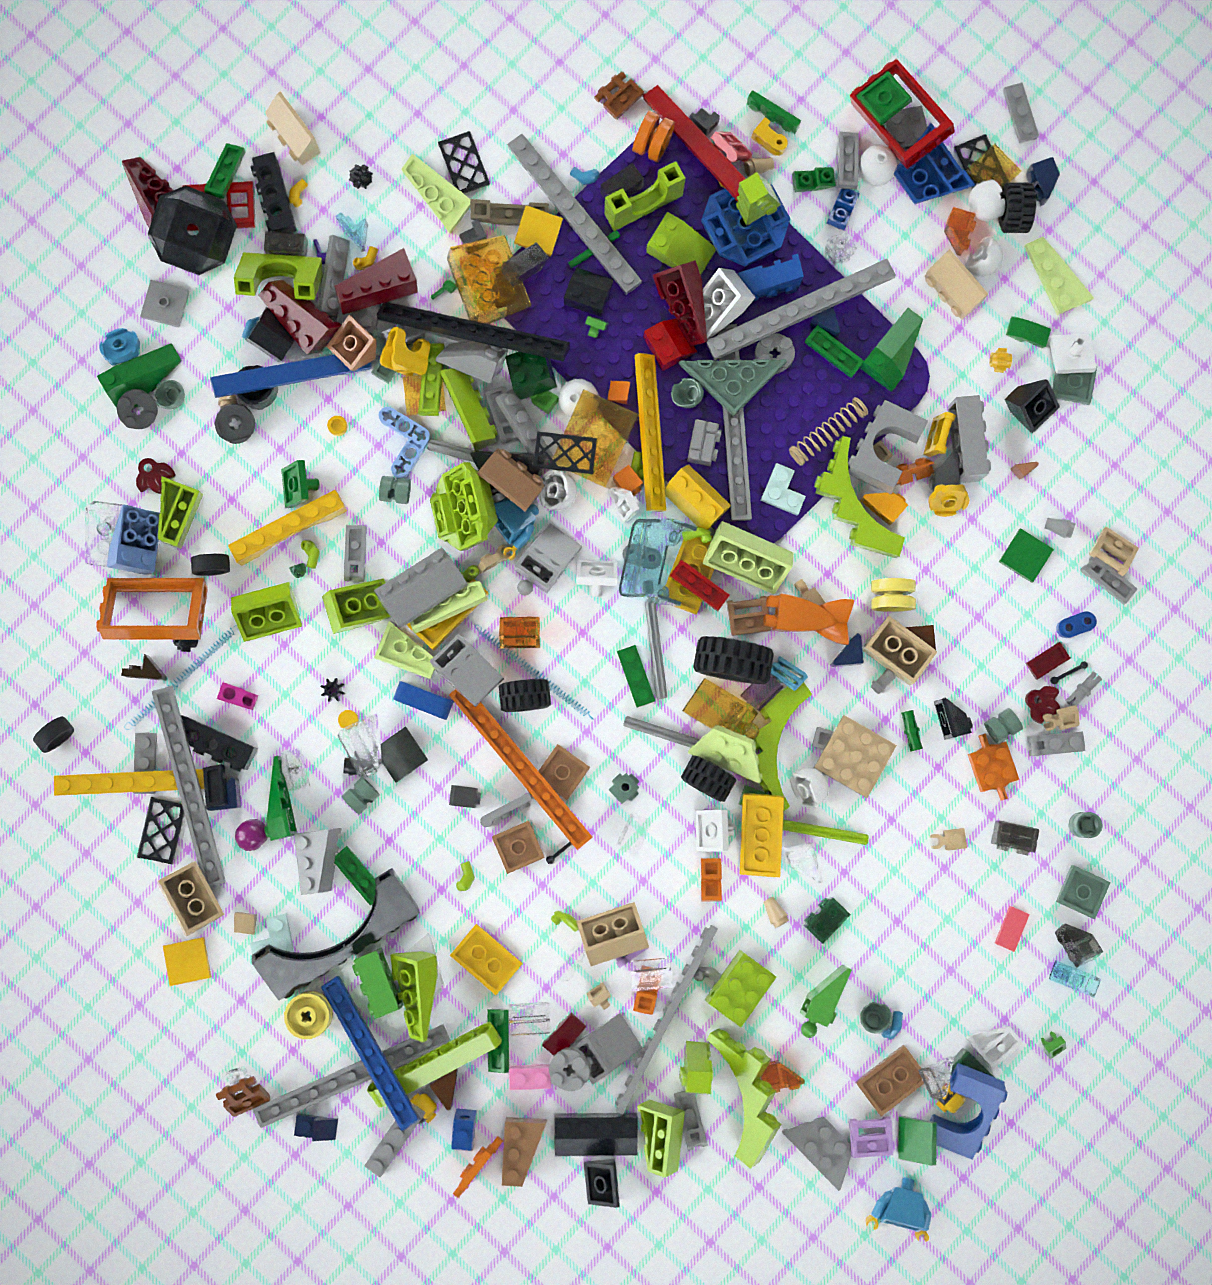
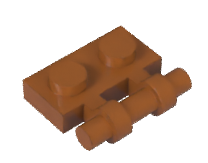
M623 71L612 76L610 82L605 87L599 88L598 93L594 96L595 101L598 103L602 99L607 100L603 103V108L615 120H618L644 94V91L631 78L626 83L623 82L626 78V74ZM615 87L619 88L613 95L610 93Z
M254 1076L244 1077L239 1080V1083L232 1086L227 1085L215 1094L218 1101L225 1098L223 1100V1108L233 1118L270 1101V1094L261 1084L252 1086L257 1083Z

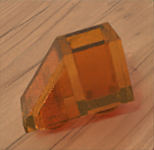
M953 207L948 215L944 233L956 255L961 256L964 250L967 251L970 246L971 239H968L970 232L973 233L977 221H974L976 213Z
M779 1060L770 1061L761 1077V1080L768 1082L777 1091L776 1093L781 1092L780 1089L788 1087L789 1090L801 1088L800 1085L805 1084L802 1076Z

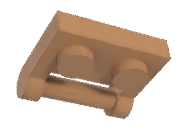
M760 596L759 599L733 602V600L726 601L731 636L772 630L770 627L763 625L764 615L769 614V609L766 607V596ZM759 606L762 609L761 612L735 615L734 611L736 609Z

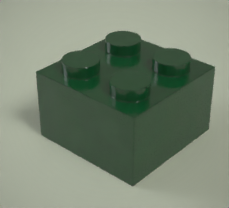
M519 351L505 356L513 391L520 400L557 388L550 358Z

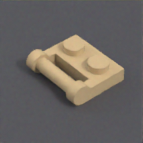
M1105 526L1090 550L1089 555L1093 558L1097 557L1117 570L1119 575L1124 576L1130 568L1139 547ZM1102 548V549H1104L1105 551H1107L1108 553L1112 554L1113 556H1115L1116 558H1118L1119 560H1121V561L1123 562V564H1121V563L1118 562L1117 560L1113 559L1112 557H1110L1109 555H1107L1106 553H1104V552L1101 551L1100 549Z

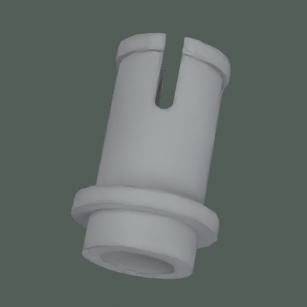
M886 669L876 681H872L871 688L877 694L884 693V689L896 678L895 674L891 670Z

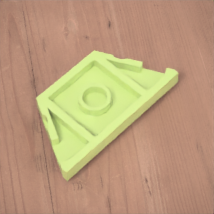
M715 725L688 750V754L702 757L719 767L757 783H760L763 777L758 769L759 759L755 752L754 740L719 725Z

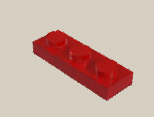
M682 559L669 576L717 612L730 596V594Z

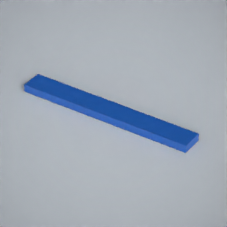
M334 354L210 377L214 397L219 398L370 370L372 365L369 362L359 369L351 371Z
M336 976L321 986V989L401 1131H404L421 1119L340 976Z

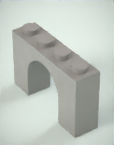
M885 400L882 406H877L873 414L876 418L873 423H868L865 429L867 435L865 439H860L856 447L859 451L856 456H851L848 466L850 467L849 475L892 494L902 474V470L881 461L874 452L873 442L883 434H896L917 444L928 420Z

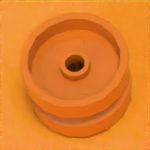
M649 110L639 127L632 151L643 155L648 150V159L659 162L671 140L675 121L664 118L659 124V114Z

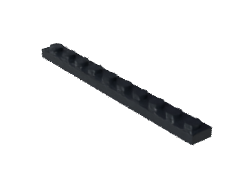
M391 302L383 303L377 312V320L563 362L570 350V342Z

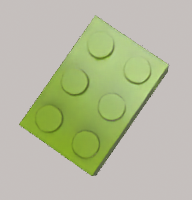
M739 950L704 1000L739 1027H742L777 976L742 950Z

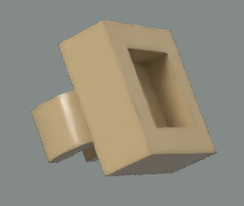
M603 982L586 993L594 1008L599 1004L603 1010L611 1006L607 1000L611 997V994Z

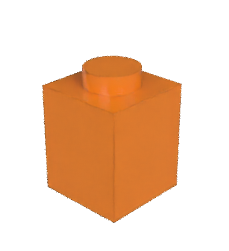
M629 464L613 476L614 483L620 488L631 491L633 496H637L642 491L643 482Z

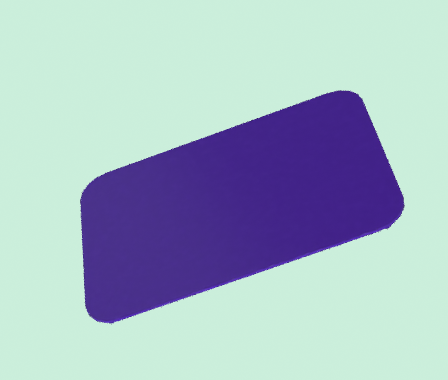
M674 132L659 162L648 159V150L643 155L633 152V141L600 172L596 182L588 184L575 196V199L604 235L608 236L614 231L605 216V197L622 188L628 198L634 197L650 188L656 182L659 169L675 161L677 162L685 176L683 196L617 229L620 237L612 242L613 246L642 280L639 286L626 295L614 280L602 317L564 305V296L576 268L610 279L613 278L594 255L573 268L570 267L568 262L586 251L588 247L561 213L558 212L555 216L561 217L563 220L551 257L521 247L499 269L495 275L492 288L496 308L515 330L570 342V350L564 362L550 359L552 367L567 382L573 379H584L591 382L599 395V404L596 408L598 414L636 452L641 453L634 355L638 353L653 355L643 338L644 331L661 321L676 318L675 315L670 314L668 310L670 307L666 300H662L659 296L653 274L672 267L646 253L647 244L666 213L669 212L687 223L713 245L701 220L710 195L725 189ZM744 221L740 222L741 226H743V227H748V226H750V225H747V226H746V224H745ZM790 223L779 251L744 267L719 256L716 250L701 274L702 287L704 288L719 268L734 270L738 275L739 272L761 265L763 268L775 265L774 261L781 260V263L792 260V255H799L804 275L799 289L791 294L783 292L778 293L773 298H766L765 296L751 302L740 316L728 324H737V327L845 277ZM862 294L833 306L840 328V334L835 339L865 361L893 324ZM814 315L776 332L791 339L795 349L794 360L786 370L775 374L743 407L752 519L731 521L729 508L712 528L716 531L723 521L773 544L779 541L824 497L816 494L817 488L814 485L817 476H820L823 472L830 473V471H827L830 459H834L835 452H833V446L836 440L839 441L842 436L851 438L848 451L849 462L851 456H856L859 451L856 447L860 439H865L867 435L865 429L868 423L874 422L876 417L873 414L878 405L882 406L886 400L911 412L920 403L928 390L930 379L927 361L920 351L914 346L903 378L893 391L890 392L860 368L850 378L805 343L807 337L815 329L810 325ZM588 316L609 322L607 329L604 331L600 329L596 338L588 335L591 328L590 325L585 324ZM759 341L739 349L740 360L755 359V349ZM706 342L695 345L697 353L684 359L685 361H719V359L714 360ZM773 349V351H769V354L776 358L777 355H780V352H777V349ZM655 359L664 480L669 483L682 467L689 464L730 504L723 406L704 388L702 401L693 408L677 406L671 397L673 385L680 383L683 378H694L679 363L662 371ZM611 381L630 382L627 404L607 401ZM854 397L860 399L866 406L868 415L864 416V418L860 417L855 408L849 404V411L857 418V423L853 421L848 411L842 409L843 416L847 418L852 426L848 427L842 416L836 414V419L844 427L845 432L838 427L836 421L830 419V424L838 432L839 437L832 432L830 426L823 424L825 431L832 437L833 442L826 437L824 431L818 428V434L826 442L827 447L820 442L818 436L812 433L811 437L821 451H818L813 443L805 438V442L813 451L814 456L808 452L803 444L799 443V447L807 456L808 461L804 459L805 464L799 465L793 459L789 448L792 446L797 447V442H803L804 436L810 438V432L816 433V427L822 428L823 422L828 423V418H834V413H840V409L846 408L847 403H852ZM695 420L718 423V430H721L720 441L715 442L714 449L718 450L716 461H712L710 466L687 462ZM883 434L876 438L873 442V446L880 440H882L887 434ZM776 463L795 470L787 489L806 496L798 516L761 501Z

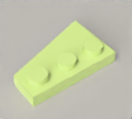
M389 621L374 659L431 680L435 671L429 662L433 656Z

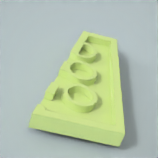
M412 153L401 170L451 234L470 209V199Z
M1044 236L1025 244L1024 248L1057 316L1094 299L1093 295Z
M481 582L467 583L466 587L411 621L410 625L414 633H418L487 601L488 598Z

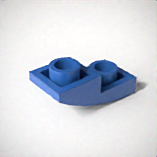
M841 188L826 224L844 231L860 193L851 189Z

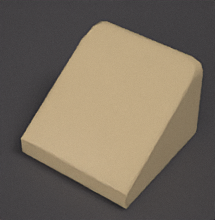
M235 912L234 933L255 935L257 914Z

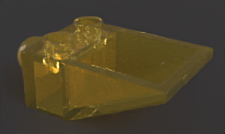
M706 678L702 680L682 710L710 730L715 725H719L740 735H745L750 739L756 738L759 735L758 725L752 723L758 712L750 704Z

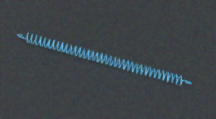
M170 682L174 688L178 687V684L176 686L172 682Z
M501 640L496 644L497 649L500 647L502 648V646L504 645L503 643L501 646H499ZM511 650L508 654L506 652V656L509 654L511 655L513 650ZM520 657V658L517 660V661H518V665L521 664V663L523 664L524 660H523L522 662H520V660H521L522 657ZM532 666V667L528 670V671H530L529 674H532V673H533V672H531V671H532V669H533L534 666ZM552 683V684L549 686V687H551V688H550V691L553 690L552 687H553L554 683Z

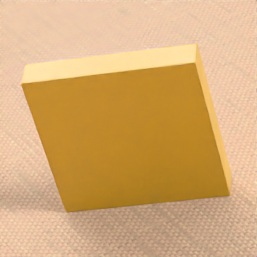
M526 205L514 244L551 257L563 218Z
M205 937L162 946L169 986L212 977Z

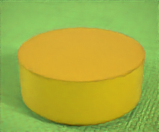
M335 415L328 420L327 428L332 435L342 436L346 433L348 424L342 416Z
M344 710L338 716V724L345 730H353L359 723L358 715L352 710Z

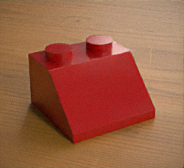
M677 318L661 321L644 331L643 338L652 354L655 355V359L662 371L697 353L695 347L689 345L681 332Z

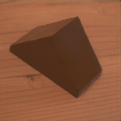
M934 625L905 627L936 650Z
M458 1068L432 1081L429 1085L444 1108L449 1111L453 1104Z

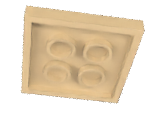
M843 715L813 768L863 797L868 798L897 745Z

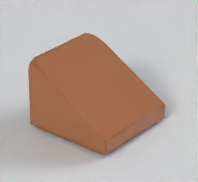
M1036 461L1015 464L1010 469L1021 480L1039 466V463Z

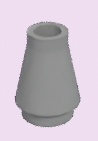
M1048 517L1044 529L1064 539L1066 537L1071 538L1076 523L1067 519Z

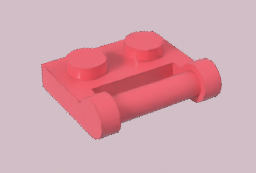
M714 132L711 136V139L715 142L714 145L720 151H724L727 154L726 157L730 162H737L738 160L745 162L752 158L751 151L732 132Z

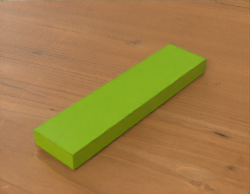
M430 343L427 371L421 378L419 416H439L442 388L440 371L443 370L444 364L435 360L444 350V343Z

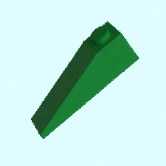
M908 307L866 358L860 369L892 392L905 374L923 318Z
M170 343L113 366L97 375V378L117 408L119 399L129 390L141 389L147 393L153 392L157 388L158 383L163 378H166L182 360L174 345Z
M281 756L273 757L266 819L267 825L265 826V833L267 838L270 837V841L292 837L295 833H298Z

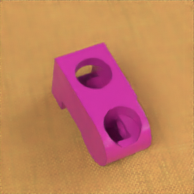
M222 682L216 699L254 710L259 695Z

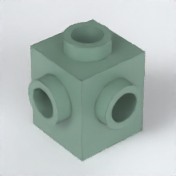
M619 773L612 780L613 785L608 790L621 804L627 799L631 802L639 794L637 790L640 787L637 784L640 781L632 773L630 775ZM622 784H628L629 790H622Z

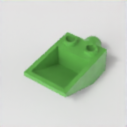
M842 964L807 993L799 1012L809 1019L801 1026L803 1036L806 1038L814 1037L818 1030L816 1023L827 1028L829 1023L833 1024L837 1014L834 1011L852 969Z

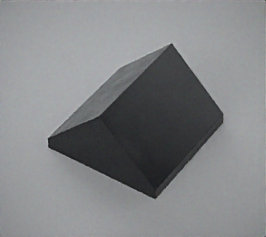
M615 1158L583 1162L588 1205L619 1208L620 1200Z

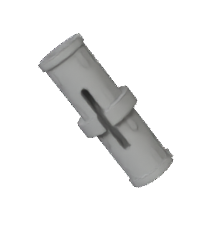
M1092 671L1082 684L1079 683L1076 686L1077 689L1065 700L1068 705L1071 703V706H1078L1086 696L1089 697L1093 688L1103 679L1099 675L1096 677L1097 673Z

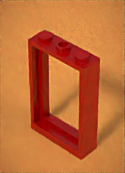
M897 58L892 62H888L877 74L871 75L867 82L856 87L849 95L851 105L887 147L893 151L906 169L910 168L955 133L954 123ZM888 71L892 76L896 74L940 124L906 151L883 125L880 126L857 99L859 93Z

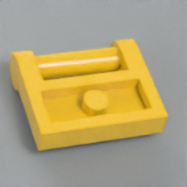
M944 412L933 418L923 455L932 457L939 453H946V442L951 424L955 421V414Z

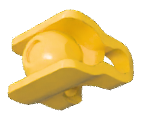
M399 327L391 329L380 356V364L408 377L413 376L414 373L424 375L428 366L430 342L423 338L417 339L412 349L409 350L405 343V331Z

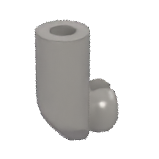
M698 967L694 979L700 982L704 980V977H709L717 983L722 974L713 967Z

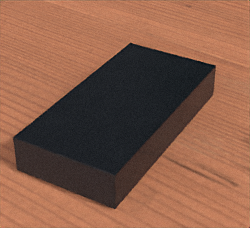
M219 764L204 767L206 808L210 809L228 805L225 765Z

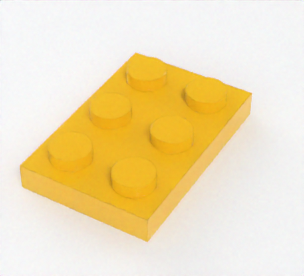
M477 923L449 955L495 995L500 992L523 964Z

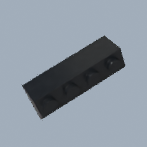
M555 1113V1156H638L637 1113H623V1115L620 1113Z

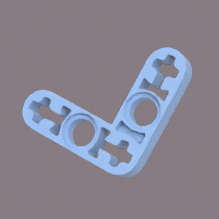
M384 407L379 412L381 423L408 439L393 462L391 472L397 479L399 477L407 478L426 449L431 436L425 427L391 407ZM391 412V416L397 420L396 424L391 419L385 421L383 415ZM402 422L410 424L408 431L403 432L399 429ZM414 427H417L415 429L417 433H425V440L421 439L418 441V436L413 433ZM409 448L416 450L417 454L414 458L406 457L405 453ZM401 458H403L406 462H409L411 464L408 465L406 463L403 467L405 472H400L398 475L396 467H401L404 462L401 460Z

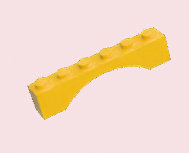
M335 489L228 544V547L236 563L243 566L260 557L285 539L312 526L332 520L348 510Z

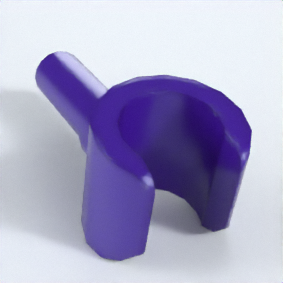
M314 239L313 243L316 248L317 257L322 258L323 265L325 264L327 252L322 253L318 240Z

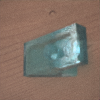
M342 212L337 214L335 218L340 227L361 252L365 251L368 232L366 217L355 225L349 215L345 217Z

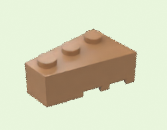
M506 1117L501 1186H523L547 1124V1119Z

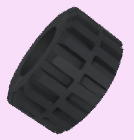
M1007 182L1004 184L1003 192L1000 194L1001 199H1005L1004 214L998 218L1001 231L1003 233H1029L1036 214L1034 186L1030 182Z
M546 679L516 680L505 682L498 686L501 711L523 712L545 709L551 706L549 681Z
M692 755L681 775V779L685 783L720 802L726 801L737 781L726 770L702 757Z

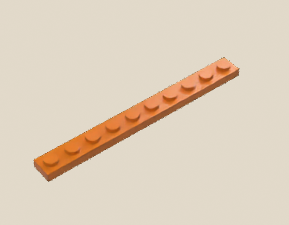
M456 689L449 694L450 698L578 851L589 842L593 836L484 705L480 702L475 707Z

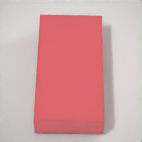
M1009 906L994 943L1015 952L1030 914Z

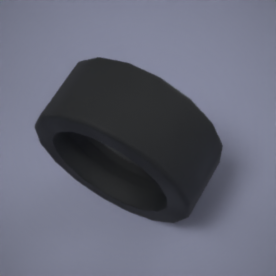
M211 553L191 557L192 574L197 576H214L229 573V555Z
M64 716L57 717L45 724L34 735L33 742L41 752H50L69 739L74 732V727Z

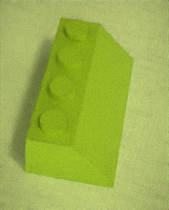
M454 368L441 370L443 382L474 450L479 451L497 443V430L494 424L490 426L487 420L490 418L487 408H482L479 402L482 400L478 389L474 390L471 383H474L473 377Z

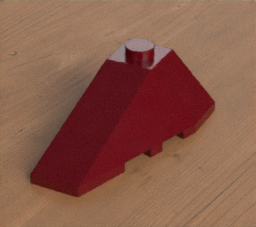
M141 157L122 160V166L141 214L149 228L159 197L174 189L169 186V182L166 179L162 180L156 174V170Z
M696 260L653 274L659 296L662 300H666L670 307L668 309L670 314L675 315L679 328L689 345L695 346L707 342L702 278Z

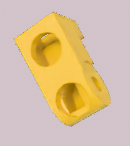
M764 117L752 132L751 139L772 155L780 156L785 152L788 140L784 135L777 134L769 127L771 121Z

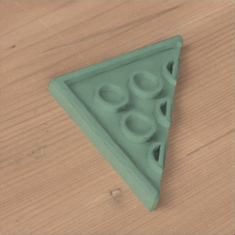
M681 360L679 365L691 377L700 382L702 387L727 411L735 416L787 363V360Z

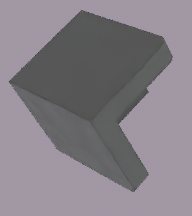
M701 108L696 114L692 112L689 118L707 137L719 124L720 115L715 111L710 115Z
M479 219L471 222V229L459 234V238L467 253L488 243L487 235Z

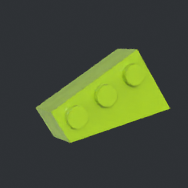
M758 172L739 183V196H737L738 202L736 206L746 226L765 214L770 215L777 211V207L781 205L771 184Z
M162 476L158 540L167 545L182 549L203 494L197 489Z
M686 1040L684 1067L680 1066L679 1069L681 1086H684L686 1092L711 1094L713 1068L712 1060H709L711 1051L710 1043Z
M651 1099L638 1104L637 1110L641 1113L642 1119L640 1128L641 1132H644L645 1144L643 1146L647 1170L650 1173L666 1178L679 1170L685 1111Z

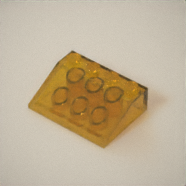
M505 235L449 248L446 259L469 320L491 324L531 307L529 297Z
M583 389L564 434L597 438L594 474L571 473L607 489L639 418V414ZM561 439L559 444L564 450H567L574 442L570 439ZM582 441L579 444L585 453L592 449V442ZM577 446L567 453L574 462L583 456V453ZM559 447L555 451L553 460L563 453ZM565 455L556 462L561 467L572 465ZM587 458L577 464L579 469L589 470L590 462Z

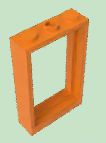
M107 578L106 586H103L102 590L104 598L103 603L99 605L100 620L96 622V630L100 632L103 640H201L208 593L205 579ZM117 592H192L187 625H111Z

